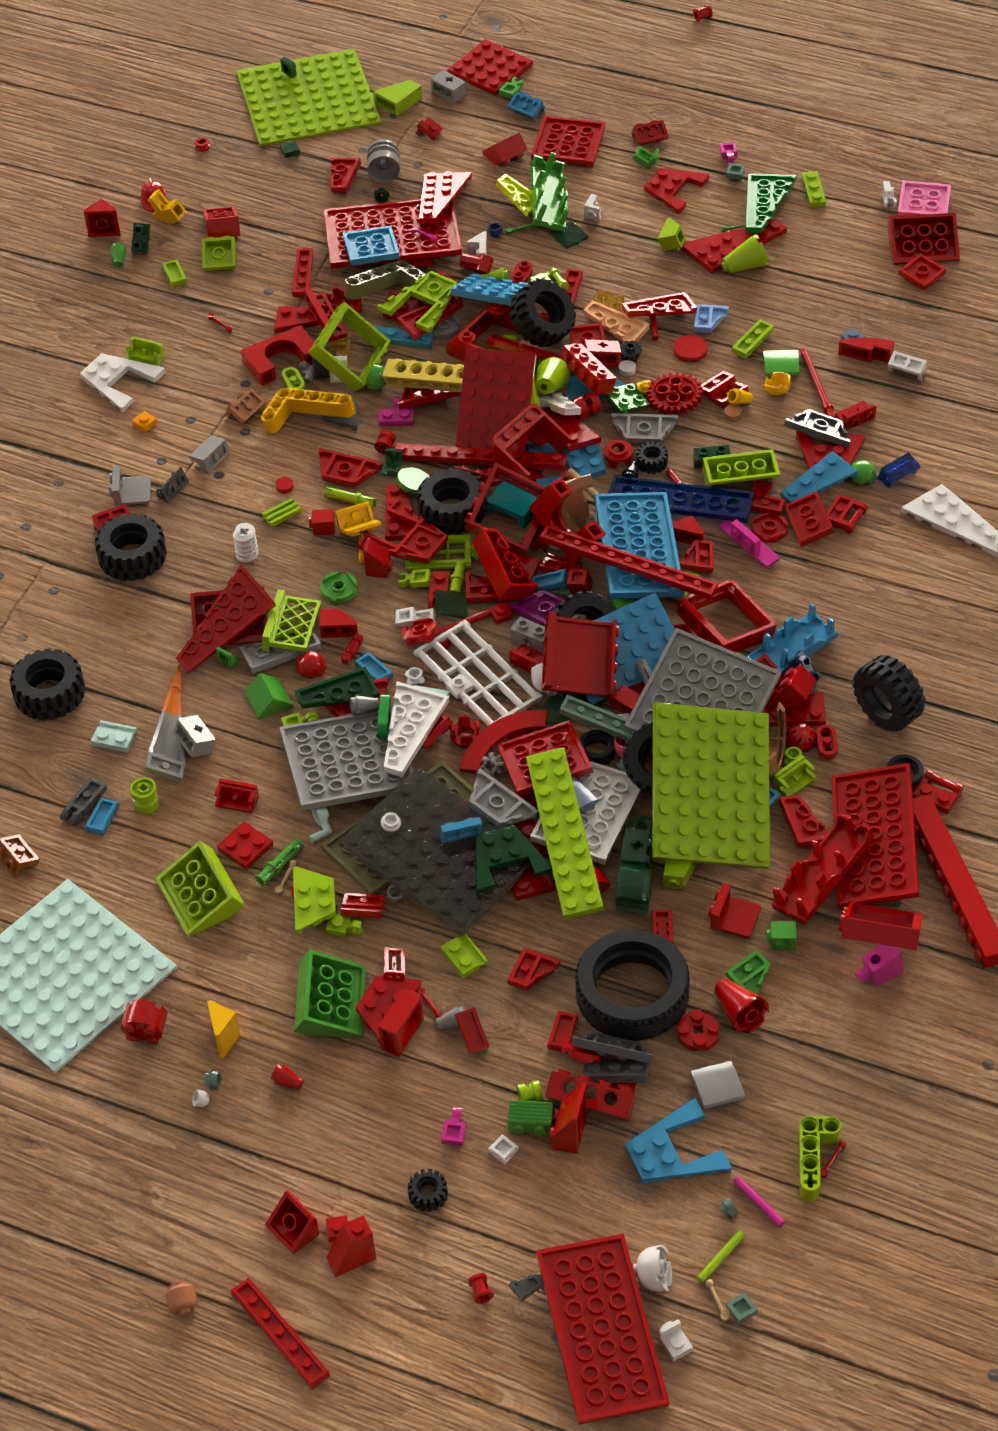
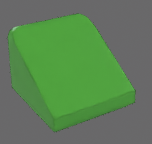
M219 647L216 648L219 662L230 668H234L240 662L238 657Z

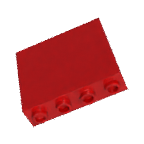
M549 611L545 617L541 690L609 698L616 691L617 682L614 680V674L617 672L615 655L618 653L616 637L619 634V626H616L617 619H613L611 623L558 617L557 612Z

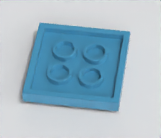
M391 226L343 233V240L351 266L400 258V252Z

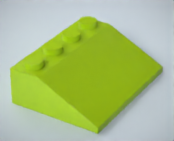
M201 841L197 842L155 878L188 937L231 918L245 906L214 850Z

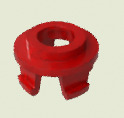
M613 440L605 445L604 455L608 459V466L610 468L616 469L618 462H624L627 467L632 461L633 447L630 443L624 440ZM618 446L620 452L613 451V448Z
M468 714L459 715L458 723L450 725L451 741L457 746L468 747L481 732L479 720H476L474 723L470 721ZM462 732H470V733H471V734L461 735V738H459V735H460Z

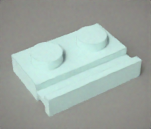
M101 720L91 739V744L95 747L128 753L134 741V736L137 734V728Z

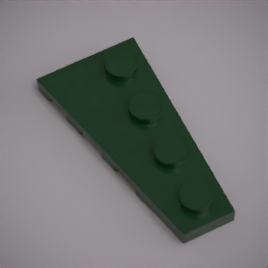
M366 666L295 690V696L302 709L349 703L350 698L355 697V695L380 698V693Z

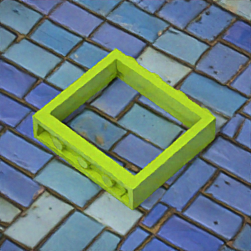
M343 302L335 309L308 353L356 392L360 388L364 389L368 384V375L373 368L372 365H379L381 363V356H384L388 351L387 346L390 340L346 302ZM341 319L376 348L359 377L324 348Z

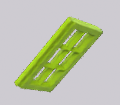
M470 534L447 535L446 550H440L436 554L446 555V560H431L427 564L405 559L406 571L455 569L456 562H464L467 565L466 568H471ZM464 544V549L450 550L449 545ZM464 554L465 559H450V555Z

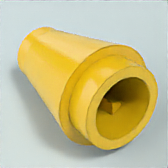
M733 388L728 392L727 399L732 405L747 404L753 401V395L741 389Z

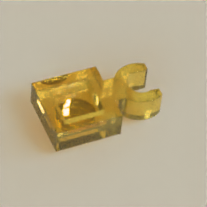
M598 290L593 301L608 307L613 306L615 309L620 310L621 304L624 303V297H614V293Z

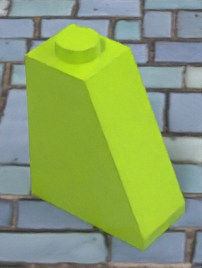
M412 80L374 91L375 105L396 116H399L422 99L421 85Z

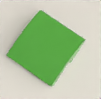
M798 350L763 351L765 376H772L775 372L800 375Z

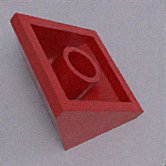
M100 199L84 209L88 237L121 236L115 207Z
M286 1190L265 1226L292 1254H295L319 1235L317 1218L289 1190Z

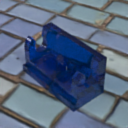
M908 452L883 466L878 479L890 488L897 480L910 473H917L916 470H919L921 466Z

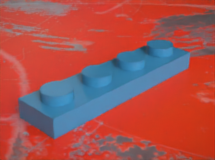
M374 326L390 340L389 344L431 349L435 338L434 333L427 332L417 340H414L404 329Z

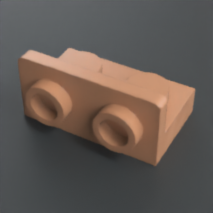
M250 388L247 392L243 391L238 396L236 402L232 401L228 405L226 416L229 418L233 415L244 425L265 405L266 401Z

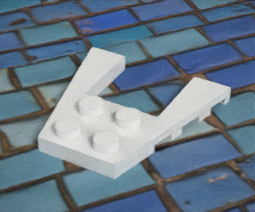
M101 353L80 372L81 379L93 389L96 388L100 395L108 398L109 402L113 406H117L120 412L123 413L134 403L133 398L111 388V386L128 371L155 383L165 374V368Z

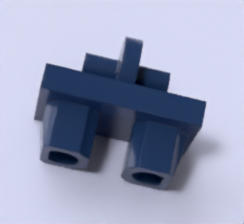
M798 651L793 658L787 661L790 668H796L801 664L816 678V682L821 678L819 672L814 671L812 668L810 657L805 656L803 651Z

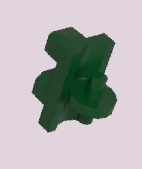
M133 224L131 252L148 254L151 224Z

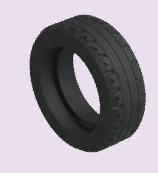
M621 930L607 934L593 942L579 959L575 974L577 1005L586 1021L605 1035L632 1041L646 1040L659 1036L677 1024L686 1011L690 987L688 965L679 949L667 939L644 930ZM623 963H642L655 968L664 975L668 981V990L663 997L650 1005L630 1008L616 1005L605 999L597 990V980L606 970Z

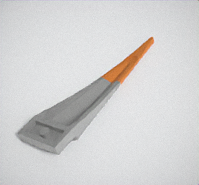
M179 664L145 757L144 771L180 783L185 769L184 747L173 733L177 719L182 718L181 665Z

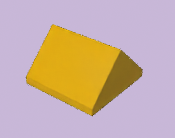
M210 1000L207 1001L218 1053L220 1058H224L240 1037L236 1012Z

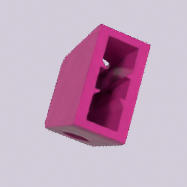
M880 944L862 958L864 968L857 971L855 976L861 984L870 979L875 986H878L904 973L902 953L897 947Z

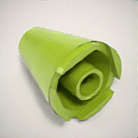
M756 234L748 238L722 259L721 266L724 272L731 274L764 267L769 264V262H766L769 260L762 242L758 243L757 239L759 237Z
M550 357L539 364L536 372V388L539 393L547 395L567 386L571 373L566 362L560 358Z

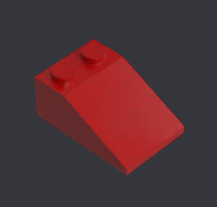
M235 206L203 209L207 237L221 238L223 236L237 238V236H240L239 217Z
M582 1082L562 1100L560 1109L555 1110L554 1122L556 1124L555 1127H551L549 1132V1140H552V1149L578 1154L587 1120L586 1083Z

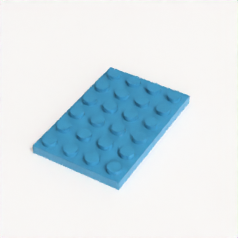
M656 593L594 620L611 623L613 619H617L616 626H619V634L616 637L618 653L615 655L617 672L614 674V680L617 682L616 690L622 685L631 688L643 682L635 666L642 659H646L651 672H653L675 630ZM586 695L592 705L607 699L606 697Z

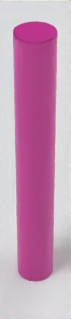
M738 1176L734 1179L733 1183L778 1227L785 1223L741 1177Z

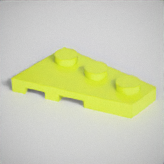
M504 174L497 180L496 186L526 217L533 213L532 191L507 174Z

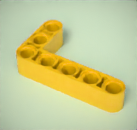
M282 388L275 394L263 412L261 419L266 432L273 434L281 429L291 412L348 418L353 416L356 410L352 398L348 394Z

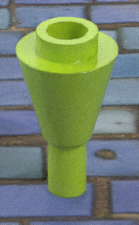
M503 267L488 274H483L481 277L487 278L491 276L496 277L498 281H503V279H509V271Z

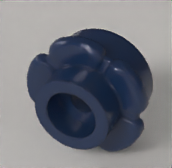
M493 222L489 224L487 233L492 237H498L503 233V228L500 223Z

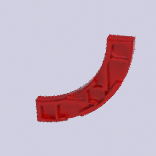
M529 710L514 713L487 726L474 738L465 751L459 768L460 772L477 774L478 770L481 769L480 766L483 764L481 758L487 756L489 750L494 745L508 738L510 734L518 731L524 732L546 728L548 710Z

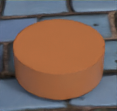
M728 405L724 409V416L727 420L737 421L742 416V409L738 405Z

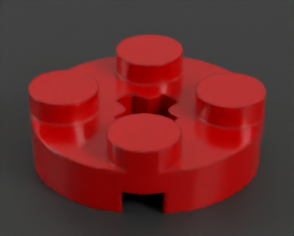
M422 618L413 621V626L408 627L407 625L401 631L406 645L413 646L421 642L430 643L434 641V636L438 633L439 627L436 620L433 622L432 618Z
M698 1009L693 1010L682 1017L678 1023L677 1033L679 1042L691 1051H697V1049L709 1050L718 1042L720 1025L710 1014ZM695 1029H702L703 1033L695 1034L694 1032Z

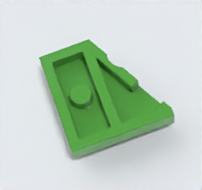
M755 950L727 970L725 976L729 980L758 994L771 964L758 950Z

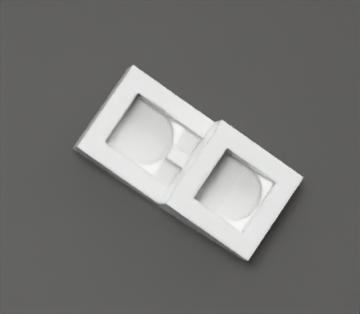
M414 607L396 610L395 624L398 627H405L407 625L411 627L414 625L413 621L422 618H432L433 622H435L436 613L434 608L415 611Z

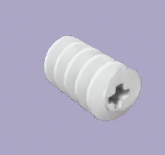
M248 523L238 524L233 533L236 558L240 562L248 563L255 560L259 552L255 528Z

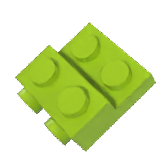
M223 236L221 238L207 237L202 239L203 271L236 269V243L234 237Z

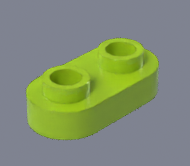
M288 367L282 371V379L287 388L305 390V382L298 369Z

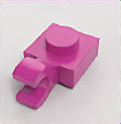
M736 143L719 144L721 157L727 158V166H729V163H734L735 157L738 156Z
M453 1108L451 1121L444 1120L441 1144L463 1146L466 1123L461 1122L462 1108Z

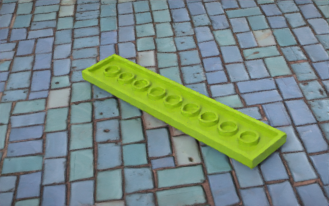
M564 747L526 756L564 920L604 911Z

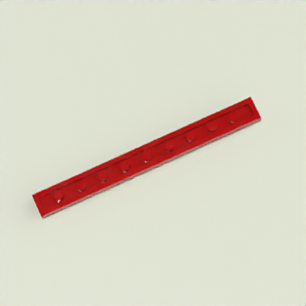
M395 443L391 452L392 460L494 466L496 463L493 449ZM516 451L511 455L524 468L564 471L567 462V454Z
M549 525L546 526L540 535L539 542L711 600L718 589V583Z

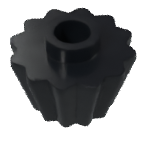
M633 340L621 343L622 360L637 362L642 352L641 345Z

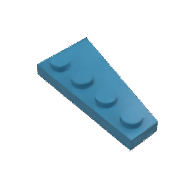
M832 451L782 490L780 497L785 499L787 503H791L815 491L824 492L828 490V487L836 483L837 485L843 483L844 479L850 476L853 478L858 473L856 469Z

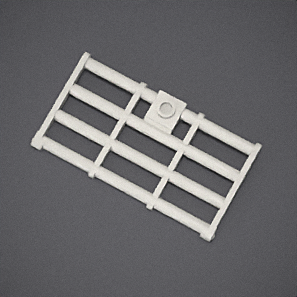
M466 620L434 638V641L417 648L413 653L438 676L440 681L445 683V688L456 699L460 698L463 704L468 706L487 726L495 721L474 702L481 697L502 716L499 719L514 713L523 712L544 698L539 691L536 692L518 674V671L513 669L493 649L491 644L484 641L470 627L471 624ZM464 630L482 649L473 653L455 634ZM449 639L467 658L458 662L439 642ZM434 648L452 667L443 671L425 652ZM488 654L507 674L498 678L479 658ZM473 663L492 683L483 687L464 667ZM456 672L459 673V675L453 679L449 677ZM513 679L532 698L523 703L504 683ZM498 688L517 707L508 712L489 692ZM472 689H475L477 691L471 696L467 695V693L472 691Z

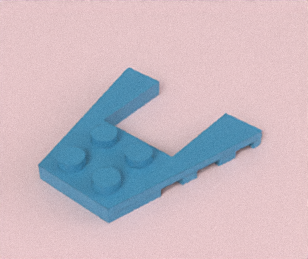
M549 443L542 447H526L527 452L559 453ZM599 444L570 452L565 448L563 453H561L567 454L566 463L568 470L572 468L580 476L591 474V478L606 474ZM560 476L536 479V483L547 487L550 483L559 479Z
M696 1098L625 1144V1149L642 1184L668 1181L674 1177L691 1178V1175L704 1174V1176L714 1175V1172L726 1171V1173H730L732 1171V1167L723 1150L682 1164L667 1134L704 1120L705 1115Z

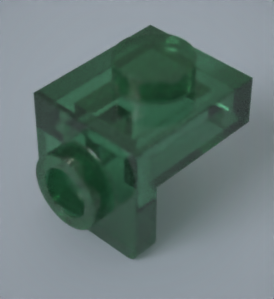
M385 448V460L381 470L382 475L397 477L404 462L401 449Z

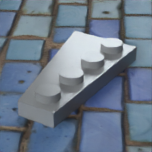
M312 633L307 651L322 649L320 640L315 633ZM301 640L294 642L295 644L304 645ZM262 642L254 644L255 647H239V651L252 674L296 659L304 653L271 647L269 652L262 651Z

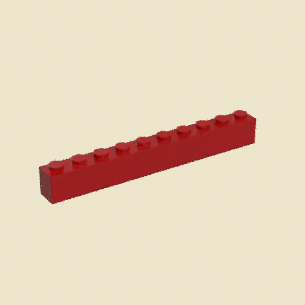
M930 794L913 798L915 835L919 838L921 849L925 850L929 865L933 866L935 870L936 880L942 884L944 896L950 900L952 912L958 916L960 928L966 932L968 944L974 948L976 960L981 962L983 968L998 965V928Z

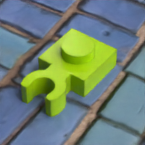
M430 569L412 570L411 574L400 573L399 587H407L408 585H411V588L429 587L431 579Z

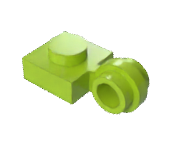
M310 711L303 717L297 712L282 717L281 720L283 726L316 721L320 720L317 713Z

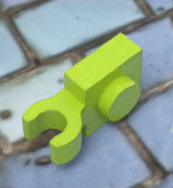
M336 914V916L329 919L325 930L326 934L346 938L347 933L361 936L364 929L361 928V921H352L351 917Z

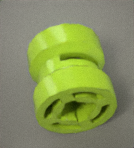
M538 1080L531 1081L528 1086L524 1083L517 1084L520 1101H543L542 1090Z

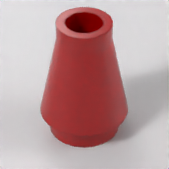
M278 1064L271 1075V1080L274 1081V1084L293 1088L299 1091L304 1082V1079L300 1078L286 1065Z

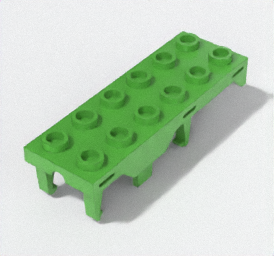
M550 153L547 163L543 160V157L534 154L530 164L533 224L564 232L566 218L569 213L567 209L568 191L565 190L564 193V184L567 177L563 176L565 162H554L556 153Z

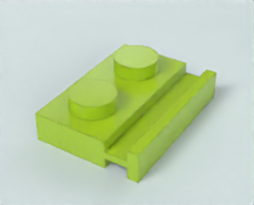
M465 932L461 937H456L440 946L441 952L463 979L478 971L481 966L488 965L487 958Z

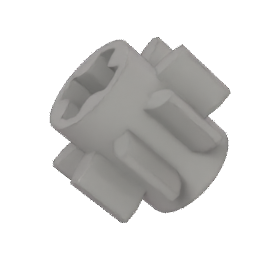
M493 752L488 754V757L484 756L481 758L484 763L480 768H483L487 774L495 777L497 772H503L501 767L505 762H502L500 759L501 755L494 756Z

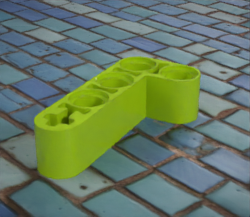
M806 1116L800 1121L799 1194L805 1201L812 1202L819 1197L820 1145H834L840 1139L841 1122L835 1117ZM808 1182H812L811 1188L808 1187Z

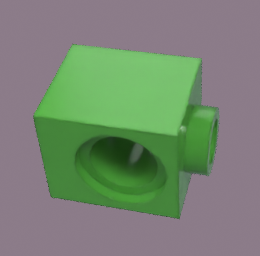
M771 921L770 930H766V941L770 942L771 950H796V921Z

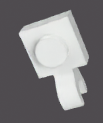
M883 181L882 198L885 208L890 203L893 204V207H896L897 199L894 197V188L890 186V181Z

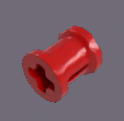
M706 4L703 8L693 9L694 19L699 22L706 17L711 18L713 12L710 5Z
M485 1273L473 1275L468 1279L469 1286L473 1288L476 1303H486L494 1297L493 1291L489 1289L487 1284V1275Z

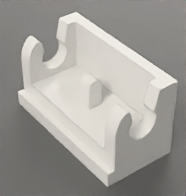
M894 351L888 362V371L893 372V368L917 375L918 380L922 381V375L926 374L927 361Z

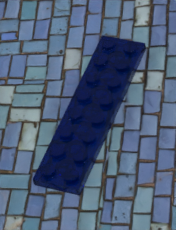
M614 475L609 493L667 492L671 514L692 515L727 521H735L737 519L743 523L748 522L755 497L752 491Z

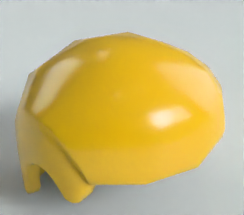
M775 372L772 374L771 379L766 378L764 389L773 396L784 395L790 389L791 376L787 373Z

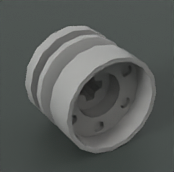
M379 139L368 146L367 172L371 179L376 182L387 183L399 176L400 154L399 148L394 142L387 139Z

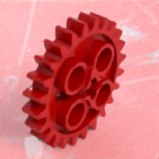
M670 372L669 376L663 374L662 379L656 377L657 381H652V385H649V390H647L649 406H653V410L658 409L659 414L664 412V415L668 413L674 415V413H677L680 416L681 412L687 414V410L693 411V407L698 408V403H701L703 398L701 382H697V378L692 379V375L686 377L685 373L679 375L676 372L675 375H672Z

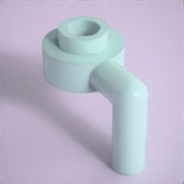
M326 807L311 809L315 821L323 829L309 836L312 843L332 834V829L327 819L329 813Z

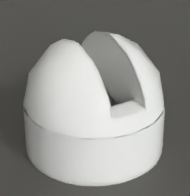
M197 1089L192 1100L193 1106H207L210 1101L209 1094Z

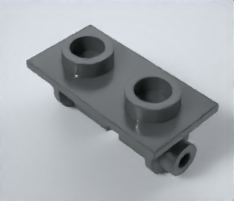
M182 467L173 472L166 483L157 489L156 496L158 498H165L167 503H169L187 484L189 480Z

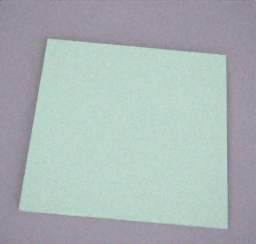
M67 879L0 934V1027L56 1073L125 1013L128 1002L132 1004L133 1000L142 999L178 967L159 950Z

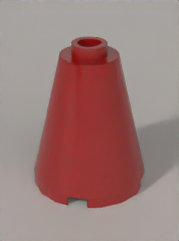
M729 979L721 980L716 984L714 994L733 1027L739 1033H742L741 1031L752 1032L766 1019L764 1014L766 1011L769 1012V1003L763 997Z

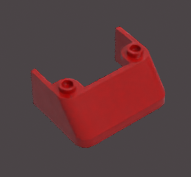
M492 303L479 312L447 342L446 353L464 362L466 347L480 348L473 343L493 323L516 332L517 329L513 327V320L510 318L511 310L509 306Z
M529 405L494 435L491 445L497 464L529 478L530 473L511 456L527 441L532 442L538 447L549 443L561 454L572 437L539 406Z

